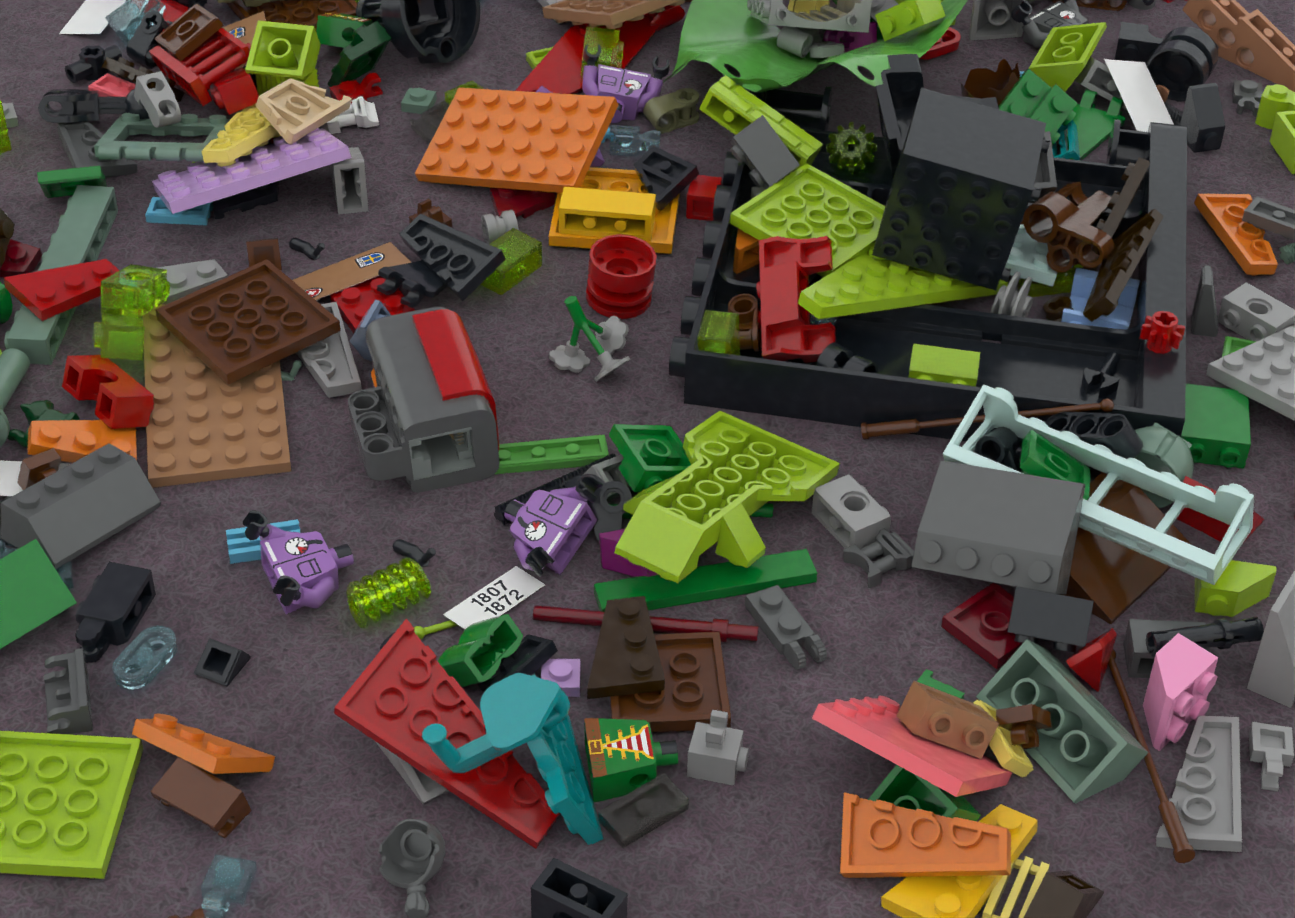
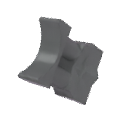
M885 528L880 530L879 534L875 537V542L862 549L853 544L843 550L845 563L855 564L864 569L868 574V588L881 584V575L893 568L896 571L912 568L914 551L896 532L889 533ZM880 555H883V556H884L883 558H881V559H879V560H877V561H875V562H872V561H871L872 559H874V558H876V557H878V556H880Z

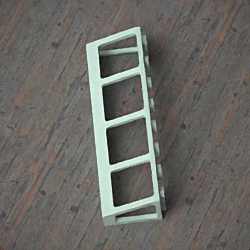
M983 384L944 450V461L1021 473L973 451L978 440L988 434L993 428H1009L1016 436L1022 439L1032 429L1081 463L1108 474L1088 501L1083 499L1078 527L1215 585L1253 528V494H1250L1243 486L1234 483L1229 484V486H1220L1215 495L1203 486L1193 487L1183 483L1178 477L1169 472L1163 471L1159 473L1147 468L1144 463L1135 458L1125 459L1113 454L1109 448L1103 445H1091L1081 441L1072 432H1060L1048 427L1045 422L1038 418L1031 417L1028 419L1018 415L1017 405L1009 391L1000 387L994 389ZM983 405L985 413L984 422L968 441L960 447L959 445ZM1117 480H1123L1174 502L1156 529L1101 507L1099 503ZM1184 508L1193 509L1230 525L1215 555L1166 534Z

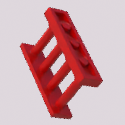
M221 27L196 48L195 52L193 51L192 54L182 61H179L158 45L149 50V53L165 77L175 81V85L199 104L205 106L212 101L208 90L211 89L210 85L243 63L247 64L251 44H244Z

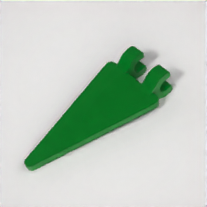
M1085 90L1080 104H1076L1073 108V111L1076 112L1073 121L1077 126L1080 161L1110 136L1114 119L1121 120L1120 127L1124 124L1125 117L1122 116L1123 112L1121 111L1124 104L1122 98L1113 97L1108 110L1103 111L1096 109V104H1093L1097 97V92ZM1067 130V143H1068V150H1069L1068 130Z

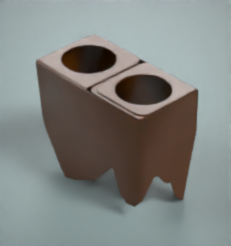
M1002 59L999 62L996 72L988 68L971 69L965 85L961 84L962 97L979 99L996 97L999 107L1020 78L1018 63H1016L1013 70L1006 59Z

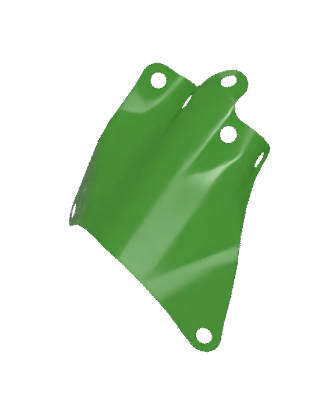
M692 0L681 31L676 66L673 73L663 83L677 74L691 60L709 63L724 76L726 75L735 81L736 84L755 93L789 86L836 63L849 69L867 84L876 87L882 85L881 72L889 69L887 55L917 54L918 58L923 56L945 34L968 0H944L941 2L946 15L943 18L890 40L884 41L882 39L843 54L824 58L810 57V52L804 58H801L777 47V38L781 29L775 25H768L752 16L751 10L747 9L748 0ZM724 65L733 66L741 74V77L732 75L726 70ZM862 66L868 69L873 74L874 80L865 78L858 71L857 67Z

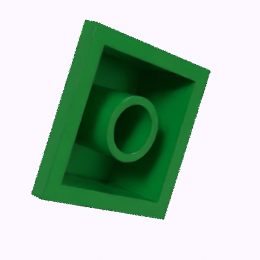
M898 765L891 770L868 799L872 801H886L893 803L895 806L913 810H927L935 815L949 818L958 817L977 821L981 816L963 796L955 797Z

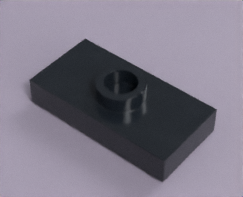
M528 634L522 639L518 649L512 655L501 659L498 670L490 679L477 684L480 690L485 692L491 685L515 673L532 676L558 650L553 640Z

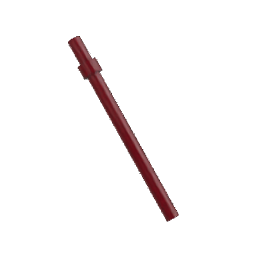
M535 605L533 610V620L601 626L604 616L603 611ZM650 616L654 632L675 634L720 632L721 642H727L728 639L758 640L759 626L729 624V620L714 618L713 622Z

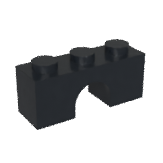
M1121 22L1115 60L1145 62L1147 65L1149 59L1164 38L1151 35L1148 31L1149 25Z

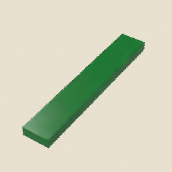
M807 549L761 556L748 568L734 565L731 562L699 566L679 583L666 580L660 575L639 576L594 584V594L599 610L605 612L607 600L645 596L648 610L755 593L779 585L780 588L815 583L817 582V571Z

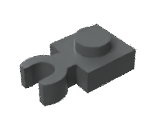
M1253 80L1233 81L1232 103L1238 104L1237 114L1242 115L1243 109H1248L1253 112V116H1257L1263 94L1262 83H1257Z

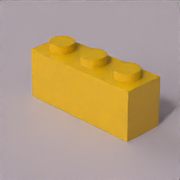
M564 187L558 208L559 233L596 237L623 234L635 236L644 241H651L655 224L656 194Z

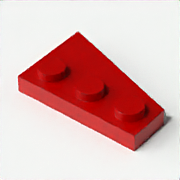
M107 259L4 277L5 288L41 321H44L126 285L124 273Z

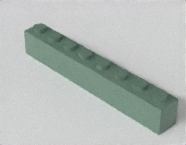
M77 186L73 196L68 199L65 214L60 216L59 227L56 233L51 235L50 246L47 252H44L42 255V263L38 271L97 261L118 213L114 187ZM22 304L20 310L15 312L11 330H8L5 334V348H14L24 352L29 358L30 364L52 365L76 307L41 321Z

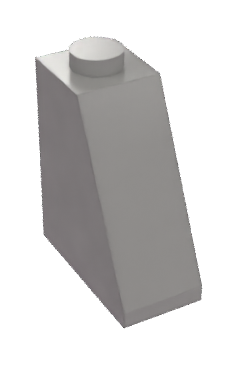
M358 147L349 148L350 159L330 165L338 215L368 211L365 164Z

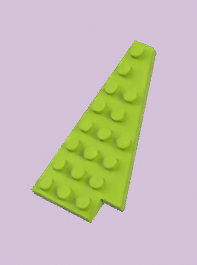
M871 246L868 253L854 258L801 291L798 304L816 318L825 319L997 295L1001 286H1007L1008 282L1000 280L995 291L873 256L874 246Z

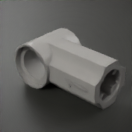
M784 26L778 35L777 47L804 58L810 52L809 47L816 42H822V38L820 37L819 29Z

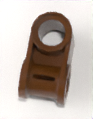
M739 294L729 301L727 324L724 328L727 354H733L734 350L753 349L755 353L761 352V328L758 323L759 308L757 299L753 295Z

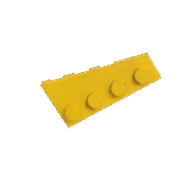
M1002 804L978 821L1004 827L1010 831L1011 864L1023 852L1036 834L1038 827L1037 819ZM1003 875L906 877L881 896V907L902 918H975Z

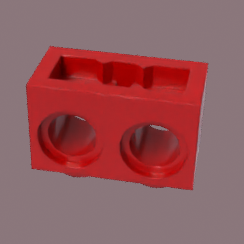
M244 68L228 73L213 83L214 88L209 90L215 105L220 110L224 108L229 115L256 104L259 97L250 74L246 73Z

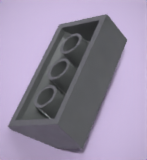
M108 443L1 502V538L17 548H21L37 539L54 568L57 569L152 513L161 506V501L137 460Z

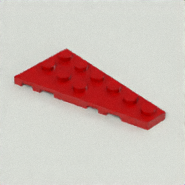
M406 618L334 708V714L537 849L559 818L560 813L554 814L546 801L545 791L531 773H526L514 758L512 750L468 772L455 773L438 758L429 744L424 742L422 738L423 730L428 725L436 723L446 728V738L456 749L487 733L482 712L455 678L447 674L436 660L437 656L428 645L425 646L415 634V628Z

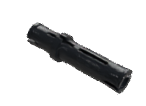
M1258 617L1228 621L1222 618L1216 619L1212 624L1148 632L1146 635V646L1149 654L1154 657L1163 646L1179 633L1202 648L1217 647L1220 650L1229 649L1233 644L1261 641L1264 628Z

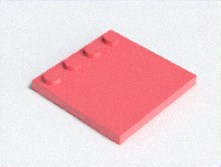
M879 695L878 698L874 699L865 697L863 700L850 698L849 701L836 699L835 702L819 703L812 717L817 722L955 797L1006 786L1013 773L984 755L982 759L913 734L897 717L900 704L885 696Z

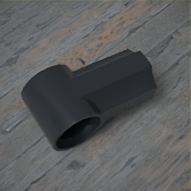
M998 427L980 438L976 443V454L1021 473L1023 472L1016 453L1018 438L1011 429ZM993 441L1000 446L1001 452L994 448Z

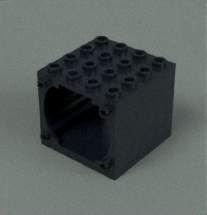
M921 88L892 181L872 255L995 291L1000 280L1008 282L1011 269L1005 268L1029 200L1037 202L1041 192V188L1034 187L1040 153L1046 154L1050 145V140L1043 139L1046 123Z

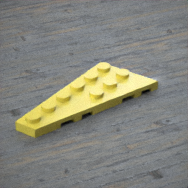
M256 104L236 113L225 125V130L218 132V138L211 140L202 150L204 163H217L220 167L236 163L235 159L238 157L250 155L255 147L267 145L269 139L281 135L259 111Z

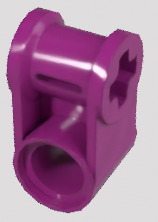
M877 22L869 23L868 33L826 30L823 41L844 45V52L877 42Z

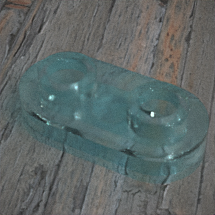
M152 626L143 630L113 662L112 668L116 683L120 687L129 690L139 689L149 684L177 653L178 647L173 630L166 626Z

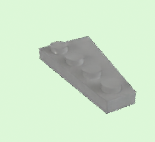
M337 302L321 304L340 320L341 331L298 351L296 354L328 398L353 394L362 390L361 381Z

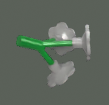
M570 296L564 301L574 322L571 340L567 341L566 346H557L556 350H552L549 353V359L555 362L556 368L560 370L569 369L572 372L579 373L583 368L589 366L590 359L585 356L583 350L579 349V343L577 342L581 329L599 355L597 359L603 366L600 373L594 378L596 382L630 360L629 356L623 359H613L611 356L615 350L619 351L624 348L626 344L625 336L629 331L627 324L621 322L617 316H611L606 322H601L597 325L586 318L576 296Z

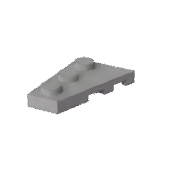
M215 259L122 272L125 274L126 285L120 287V289L140 315H143L142 307L168 304L228 277V274Z

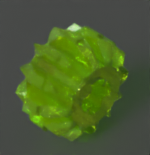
M851 121L848 125L849 129L845 130L839 124L837 126L838 134L830 133L829 140L832 143L826 145V151L832 153L829 156L830 163L838 162L837 170L842 171L845 166H848L849 173L852 174L855 171L854 166L858 165L859 169L864 171L866 169L865 161L871 163L874 161L872 153L877 151V144L872 142L874 139L873 132L865 133L866 126L864 124L856 130L854 122ZM849 144H855L853 152L848 151Z

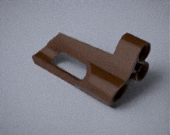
M1080 182L1070 183L1056 193H1047L1025 211L1021 225L1024 224L1026 232L1032 239L1040 243H1047V263L1056 272H1066L1077 264L1094 268L1106 260L1114 250L1112 237L1092 226L1108 209L1107 205L1111 199V196L1101 190L1087 198L1082 191ZM1091 244L1099 249L1100 255L1092 251ZM1062 249L1068 252L1070 260L1063 256Z

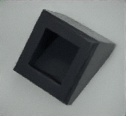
M209 638L194 674L228 686L250 660L251 656L240 649Z

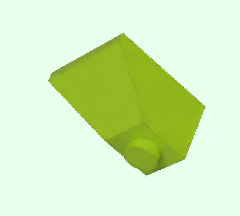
M258 20L245 68L246 73L299 79L305 78L315 70L321 47L314 26Z

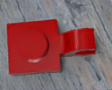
M370 73L365 76L360 84L357 80L344 81L339 85L329 87L331 97L340 101L343 95L352 98V100L363 96L364 100L367 101L369 97L383 94L379 86L372 87L373 84L381 82V78L377 73Z

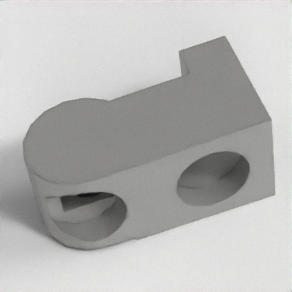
M162 71L137 76L134 97L139 105L143 104L154 127L158 128L179 123L181 121L180 107ZM156 82L155 88L149 89L147 84Z

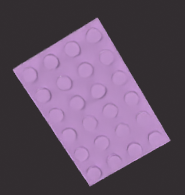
M317 128L291 145L282 136L274 138L273 144L255 147L250 155L238 157L235 159L236 163L220 167L217 163L205 164L204 162H195L188 165V170L179 173H176L175 170L163 172L158 175L159 179L153 180L152 183L157 195L171 213L175 214L350 159L351 155L346 144L325 129Z

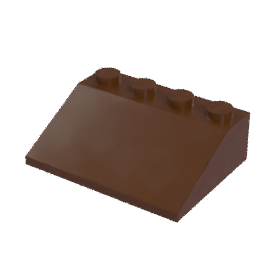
M1102 472L1090 482L1089 498L1108 474ZM1117 480L1099 503L1101 507L1153 529H1156L1165 516L1139 487L1123 480ZM1173 524L1166 532L1167 535L1191 544ZM1078 527L1067 594L1060 595L1094 601L1092 614L1112 624L1171 567Z

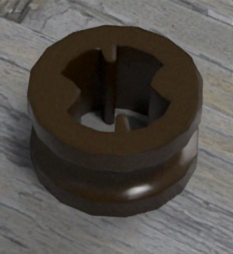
M1058 296L1048 300L1043 306L1044 312L1047 314L1046 320L1061 322L1064 308L1074 310L1071 299L1066 296Z

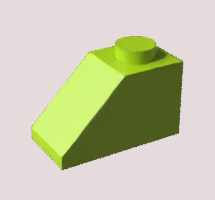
M1231 560L1215 585L1195 577V612L1207 613L1213 616L1233 617L1262 601L1270 595L1277 572L1276 566Z

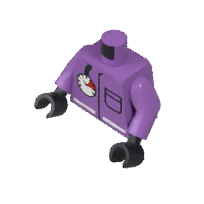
M588 43L585 45L583 59L587 62V66H584L583 92L585 95L616 98L618 108L612 118V123H618L622 119L635 120L639 112L643 113L644 106L650 99L659 97L663 85L661 79L667 76L670 71L669 59H667L664 67L659 68L657 67L659 58L656 56L652 62L654 77H651V74L598 64V67H596L595 63L599 60L601 47L598 45L596 54L592 55L587 51Z
M585 474L579 479L575 487L555 489L550 492L539 489L534 491L526 504L517 500H512L508 503L504 516L507 520L513 522L509 531L515 539L513 547L524 569L534 571L539 577L543 574L542 569L545 565L559 575L564 571L597 522V518L586 501L591 503L596 501L597 496L594 492L603 486L600 481L591 474Z
M256 510L250 511L242 521L243 525L247 526L245 535L249 540H256L259 536L262 540L260 541L262 567L273 588V593L276 594L285 614L291 613L303 606L314 609L319 608L334 591L339 589L338 569L354 564L353 554L348 544L328 549L321 533L317 531L307 533L284 531L268 524L266 516Z

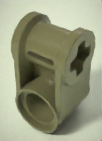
M683 88L673 93L654 97L645 104L643 109L644 116L662 134L693 125L699 121V113L696 111L699 93L691 88Z

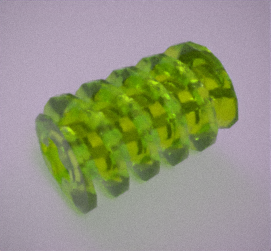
M410 557L401 559L399 564H389L386 570H376L373 576L365 575L360 579V582L352 581L347 585L346 589L350 612L358 626L363 629L368 626L367 615L373 622L377 623L381 620L380 609L386 616L390 617L394 614L393 603L399 610L403 611L407 608L406 597L412 604L416 605L420 601L418 592L426 599H429L431 596V585L427 575L421 566Z

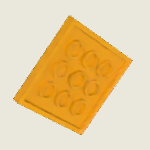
M590 167L580 187L648 193L636 170ZM557 193L548 236L549 246L591 249V246L603 237L559 233L558 208L562 193ZM680 193L663 210L660 211L656 208L651 241H646L653 247L655 253L672 254Z

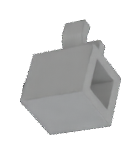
M712 710L710 724L696 722L688 750L687 777L734 785L738 771H746L749 748L743 747L744 731L727 728L728 712Z

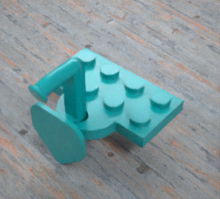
M515 673L491 685L484 692L480 701L487 734L457 749L446 738L447 730L443 725L431 724L423 730L422 738L424 742L429 744L438 758L455 773L468 772L527 742L536 760L538 770L548 784L549 790L545 791V798L554 814L561 813L569 831L573 835L578 833L588 845L604 839L568 715L570 701L566 693L556 682L538 678L535 674L530 676L523 673Z

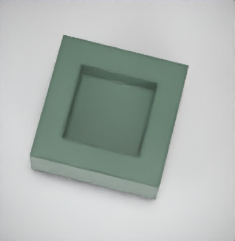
M409 88L401 102V111L429 115L437 100L436 91L425 90L424 88Z

